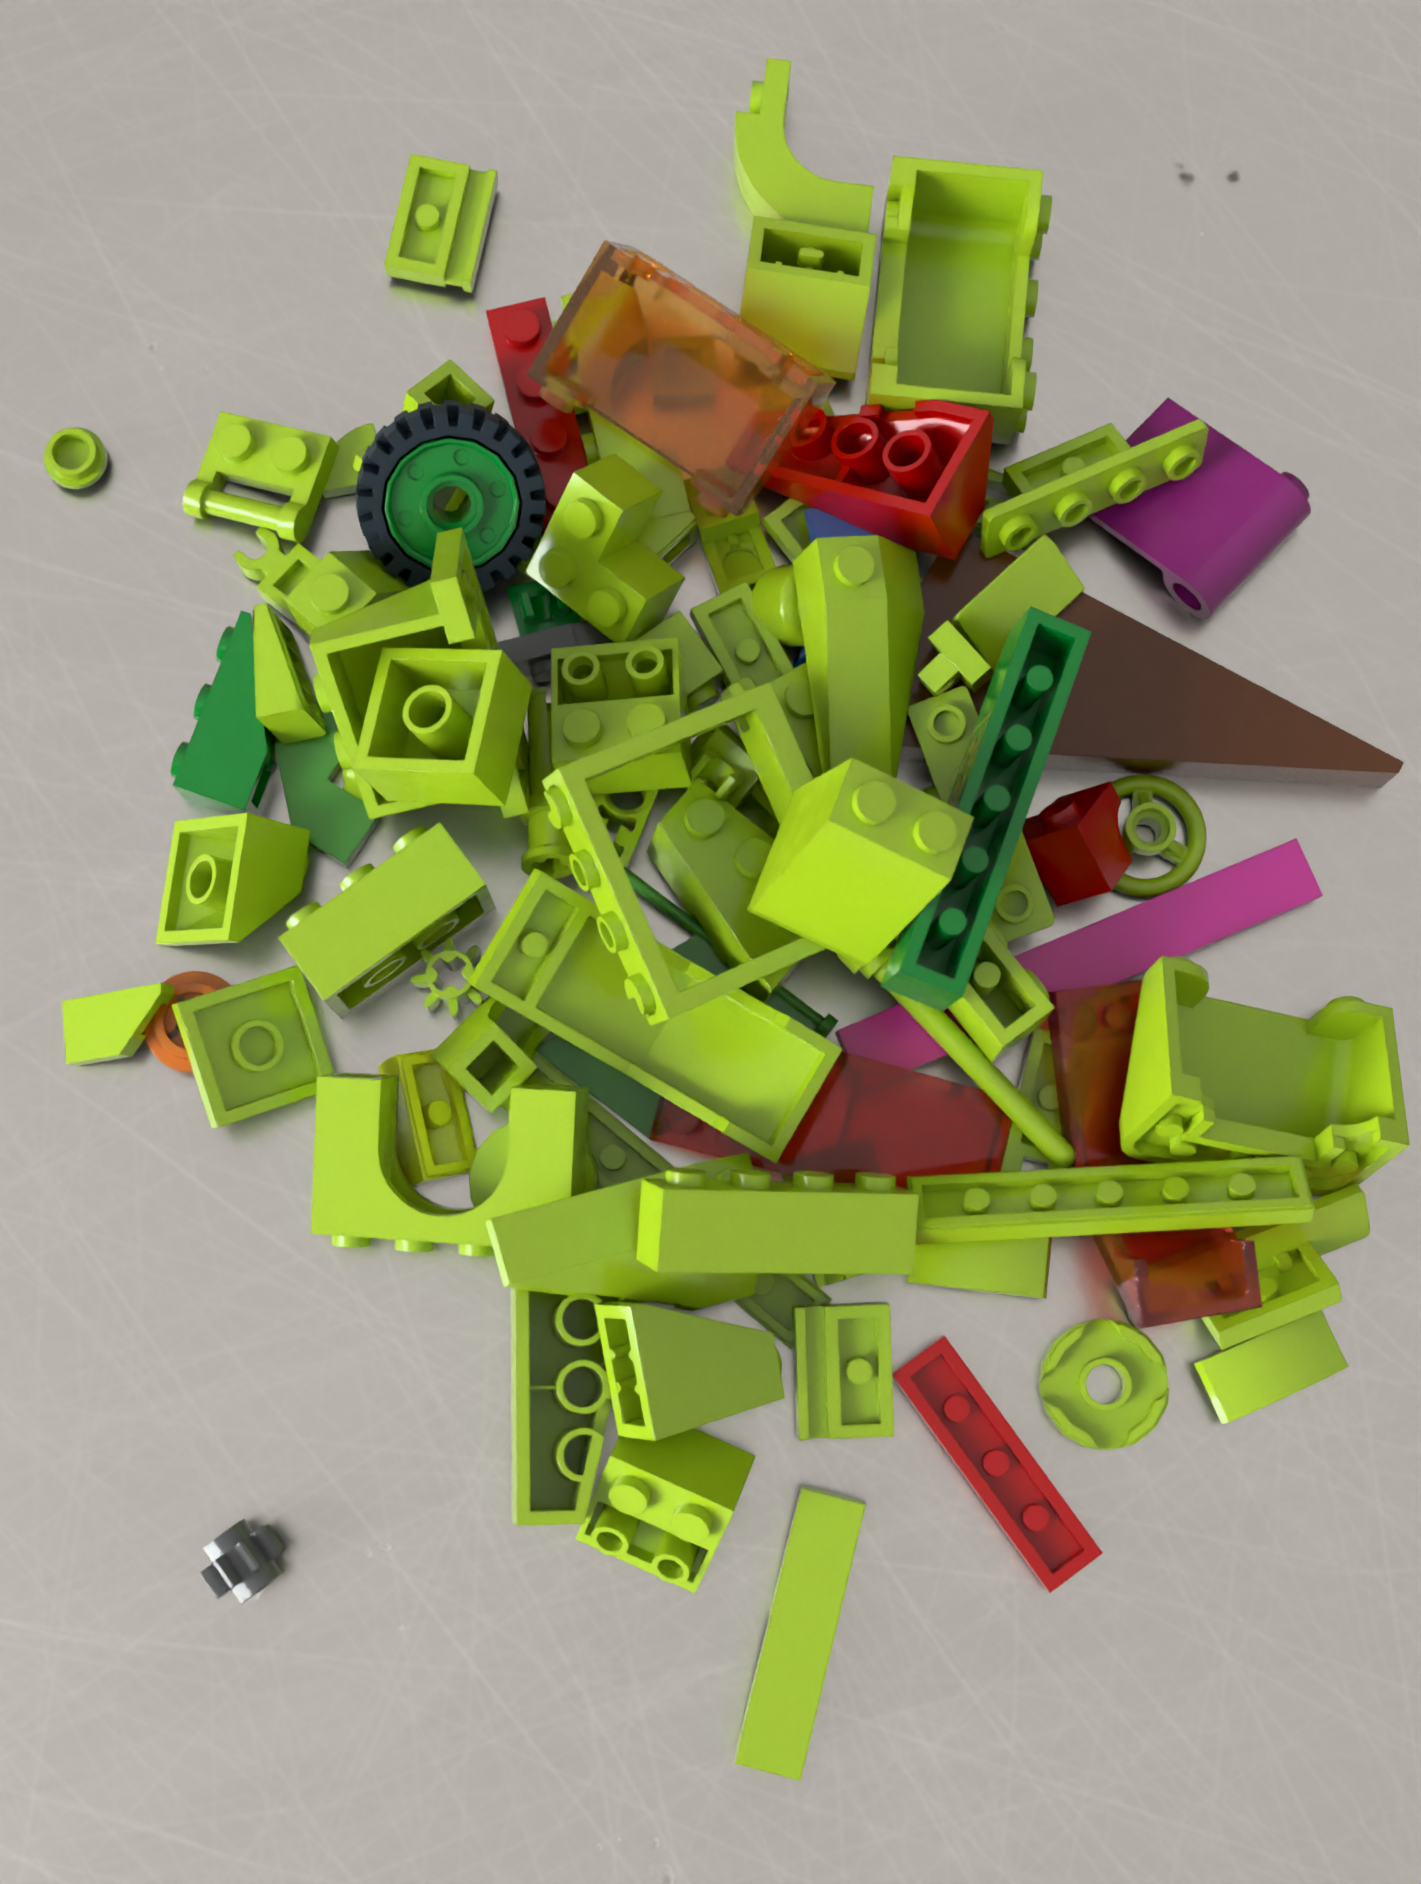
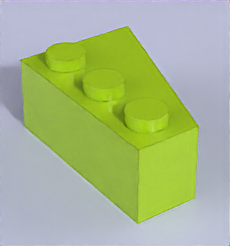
M697 778L659 821L646 852L690 916L694 914L714 943L712 950L723 965L727 963L731 969L802 936L747 911L775 839L727 801L720 800L714 795L715 792ZM802 960L744 985L743 988L747 994L766 1004Z

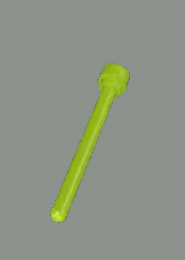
M888 944L866 966L840 954L836 956L853 974L860 970L867 979L873 975L882 983L893 949ZM888 990L1056 1167L1067 1168L1074 1163L1076 1152L1072 1145L1010 1080L988 1060L984 1053L944 1011H939Z

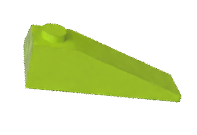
M879 535L816 538L793 560V568L822 774L853 757L897 778L925 614L916 552Z
M748 1152L679 1167L706 1171V1180H729L730 1170L733 1169L754 1170ZM665 1171L642 1178L665 1179ZM642 1178L497 1216L485 1222L505 1288L576 1297L585 1293L619 1298V1302L642 1303L648 1301L674 1305V1309L697 1311L753 1296L758 1273H661L636 1260Z

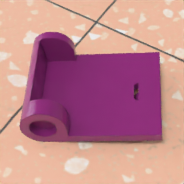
M1167 398L1125 441L1132 448L1199 418L1170 398ZM1207 423L1205 424L1209 431L1202 464L1193 473L1181 480H1169L1148 489L1128 503H1116L1087 516L1160 568L1163 572L1164 584L1172 597L1184 609L1201 619H1209L1311 514V507L1308 502L1310 494L1299 478L1289 472H1282L1280 474Z

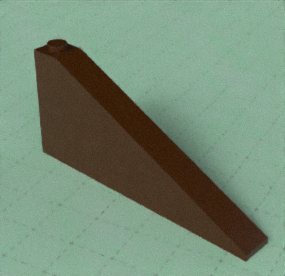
M972 533L968 536L955 560L937 556L921 583L925 614L909 706L934 697L920 682V678L917 675L938 655L931 647L928 637L947 620L952 624L955 615L1017 559V557L1006 551L986 558L979 548L980 537ZM1084 592L1056 616L1092 633L1043 769L1383 787L1399 773L1404 763ZM992 678L975 693L962 680L950 690L965 686L970 693L979 716ZM907 714L900 762L926 763L911 720Z

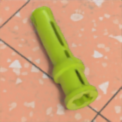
M540 687L531 690L527 708L530 808L529 813L520 815V821L527 826V851L521 856V870L530 876L535 868L557 879L573 874L569 860L570 854L573 851L563 828L556 829L547 816L552 810L544 795L546 790L542 781L555 770L551 763V702L546 703V687Z

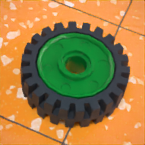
M444 400V404L433 405L432 401L419 404L418 409L409 413L407 410L394 417V422L388 427L384 425L375 435L374 442L371 446H368L363 456L358 473L356 508L363 536H365L368 547L376 559L379 558L383 562L384 569L393 577L401 576L409 587L430 580L437 533L462 527L480 587L484 592L496 587V580L502 576L507 580L517 572V565L521 560L526 562L534 551L533 544L536 539H540L543 530V517L546 514V495L537 459L527 441L517 429H514L498 413L492 414L486 411L484 406L472 402L469 406L460 404L458 400ZM456 486L466 491L468 499L464 506L458 510L446 511L437 507L433 501L437 492L444 487Z

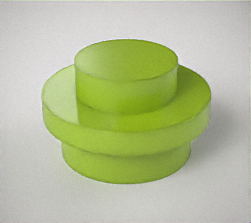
M79 427L65 428L55 433L50 438L44 451V464L47 472L56 483L69 489H83L93 485L105 472L108 461L106 448L100 438L92 431Z

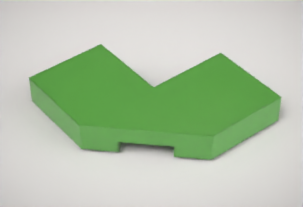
M320 708L325 722L326 734L324 736L288 744L278 741L275 745L290 824L310 830L309 845L348 869L382 817L369 820L364 802L351 796L332 782L341 769L334 745V733L339 732L333 713H323Z

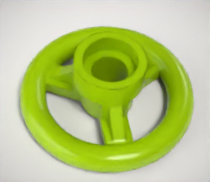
M1138 774L1111 782L1119 799L1130 794L1132 795V811L1124 821L1123 835L1121 836L1129 854L1159 855L1177 865L1168 873L1149 879L1135 878L1124 873L1114 889L1136 897H1156L1184 885L1199 868L1207 843L1204 817L1195 800L1181 786L1160 776ZM1153 794L1168 800L1181 813L1188 832L1187 846L1174 840L1177 831L1176 820L1168 808L1153 802ZM1145 824L1150 826L1155 832V841L1145 842L1140 839L1136 831L1137 825Z

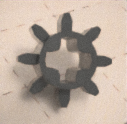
M243 1519L203 1548L212 1564L199 1574L217 1600L232 1591L238 1601L243 1604L283 1574L273 1559L286 1549L269 1524L263 1525L253 1532L246 1520Z

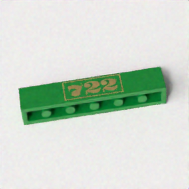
M1031 606L1009 631L947 804L973 816L972 825L951 881L900 932L880 987L942 1012L963 997L1092 633L1091 631Z

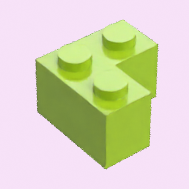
M615 453L573 473L526 569L528 575L614 643L634 641L660 624L686 578L638 541L663 490Z

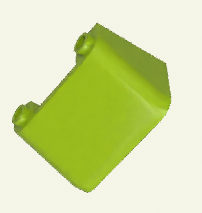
M1162 955L1146 971L1142 979L1119 1120L1121 1149L1128 1156L1154 1163L1302 1155L1311 1195L1324 1196L1353 1184H1361L1410 1145L1393 1008L1368 1003L1355 996H1342L1331 1000L1327 1006L1319 1010L1310 1019H1304L1207 997L1206 994L1209 991L1208 971L1185 957H1167Z

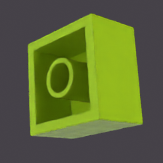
M382 647L353 769L387 801L506 806L532 684L503 650Z

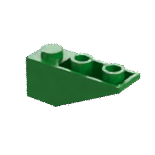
M241 610L235 627L228 626L220 638L216 652V660L220 662V666L212 685L206 683L198 694L193 712L194 719L198 720L190 742L183 741L176 750L171 765V777L175 778L173 787L185 800L229 815L239 813L259 815L277 768L274 735L256 718L253 617L250 613Z

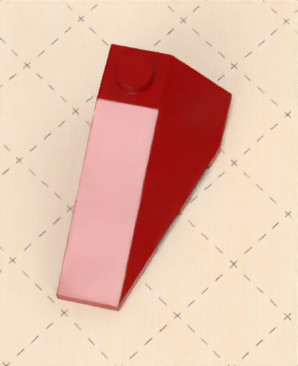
M937 399L916 401L914 409L885 412L881 404L862 405L859 414L826 416L822 409L754 414L724 465L729 472L812 508H817L906 548L955 560L985 508L994 418L990 411Z

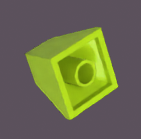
M251 813L175 821L155 944L162 946L239 943L301 893L303 878L307 873L309 865L307 851L310 830Z

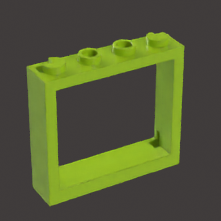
M771 682L561 766L542 781L546 790L544 795L552 810L547 816L556 829L563 828L573 851L569 857L573 875L584 891H591L601 914L597 917L600 936L611 953L615 954L618 952L628 975V978L624 981L628 999L635 998L642 1016L646 1015L650 1026L676 1017L826 948L801 937L679 992L586 781L734 721L780 825L793 791L813 780V777Z

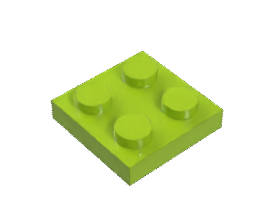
M298 965L172 1005L212 1129L316 1095L317 1076L334 1072L302 971Z

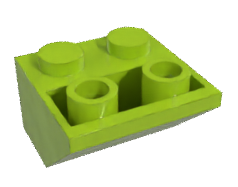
M754 216L733 362L854 381L871 286L877 234Z
M678 637L551 648V763L554 770L689 715L681 647ZM691 739L586 781L591 795L690 787L692 785V775L690 774V768L692 767Z
M695 1428L657 1441L619 1436L588 1507L585 1524H581L575 1539L596 1548L603 1554L616 1557L649 1572L665 1582L696 1593L735 1511L756 1456Z

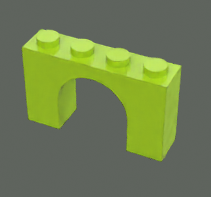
M333 1072L317 1076L310 1234L332 1235L331 1245L348 1248L371 1246V1238L395 1240V1249L399 1251L429 1252L434 1250V1242L459 1244L458 1253L461 1255L495 1256L485 1223L487 1220L584 1193L589 1086L523 1083L511 1087L507 1162L502 1179L494 1192L482 1204L469 1208H451L434 1203L417 1192L409 1183L400 1167L396 1151L399 1075Z

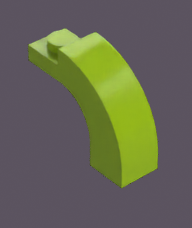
M767 58L764 81H752L749 113L735 111L734 168L738 186L753 216L868 233L874 186L822 178L806 169L795 158L787 144L784 133L791 60Z

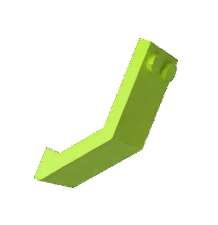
M534 868L467 983L626 1074L725 1135L777 1163L843 1048L739 988L669 1020L650 1026L646 1015L642 1016L635 998L628 999L624 986V981L628 978V975L618 952L615 954L611 953L600 936L597 917L601 914L597 905L544 872ZM656 941L679 992L716 976Z

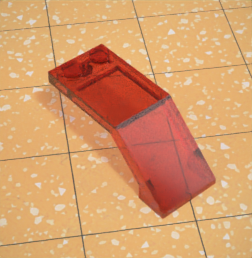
M1142 979L1048 991L1049 1001L1055 1007L1048 1016L1061 1133L1071 1144L1075 1153L1074 1163L1067 1168L1154 1163L1128 1156L1122 1151L1120 1143L1119 1120ZM1232 1227L1092 1235L1135 1327L1147 1328L1262 1307L1254 1240L1237 1238Z
M841 1052L777 1163L725 1135L661 1095L649 1140L720 1158L748 1152L752 1166L793 1176L794 1171L831 1173L834 1175V1183H855L856 1173L891 1174L896 1176L895 1185L906 1189L907 1177L999 1172L1012 1120L982 1089L866 1057Z

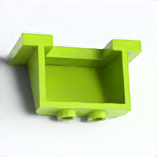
M462 527L437 533L430 580L319 626L312 631L309 646L319 674L314 675L316 697L323 713H333L339 732L334 733V745L338 761L344 771L352 769L369 820L439 804L387 801L353 769L382 647L500 650ZM524 728L506 806H500L504 819L529 813L528 741Z

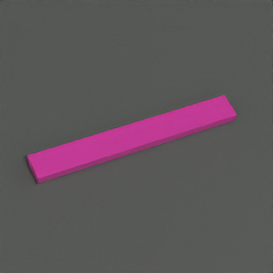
M1296 838L1014 957L1024 969L1032 971L1043 983L1049 994V1001L1055 1007L1054 1010L1146 972L1162 955L1167 957L1184 956L1322 897L1323 894ZM901 1004L835 1032L860 1092L949 1055ZM945 1009V1014L975 1044V1042L968 1035V1033L961 1026V1024L957 1021V1019L953 1016V1014L949 1011V1009Z

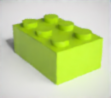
M440 822L429 830L424 825H421L406 833L394 844L393 849L396 852L394 855L376 868L371 863H368L350 873L339 885L342 889L341 893L323 906L316 901L301 908L286 922L289 930L278 937L323 1001L341 1019L423 960L420 954L422 949L434 953L444 945L446 937L453 939L496 908L486 883Z

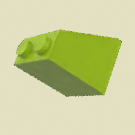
M852 757L793 791L747 911L863 966L869 965L951 881L974 817Z

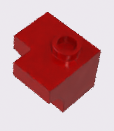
M1111 781L1058 797L1054 803L1044 808L1039 815L1025 819L1022 833L1040 880L1048 888L1057 907L1111 892L1133 861L1120 834L1118 811L1121 801Z

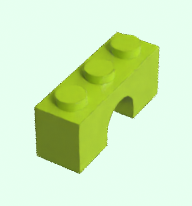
M488 996L430 1056L476 1102L492 1114L510 1096V1088L522 1084L538 1068L531 1060L532 1055L540 1042L551 1031Z

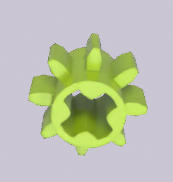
M446 937L444 942L445 950L435 955L424 949L420 951L423 960L427 964L425 974H417L411 977V982L416 987H430L432 990L425 998L423 1004L426 1010L431 1012L442 1002L448 1006L453 1019L459 1020L461 1014L460 1006L470 1001L476 1006L484 1002L481 995L477 992L478 989L467 983L475 970L473 965L479 960L482 952L477 945H474L463 954L457 951L452 938ZM463 966L461 973L466 980L465 986L458 990L455 986L449 985L441 991L444 983L439 976L440 972L446 967L450 971L456 972Z

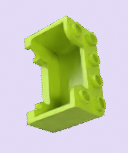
M893 155L883 216L865 405L881 404L885 412L914 409L916 401L937 399L990 411L994 418L992 443L1010 445L1014 433H1024L1027 413L1033 409L1037 373L1030 372L1034 340L1033 338L1023 337L1025 317L1034 318L1039 286L1038 280L1028 279L1030 260L1038 261L1040 258L1043 234L1048 232L1052 208V196L1041 195L1043 170Z

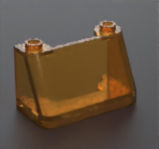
M606 240L602 243L526 374L542 385L538 394L549 404L571 414L575 406L595 411L692 477L690 482L698 489L694 499L701 506L722 518H727L730 512L735 516L744 514L821 408L836 384L832 377L656 259L630 245Z

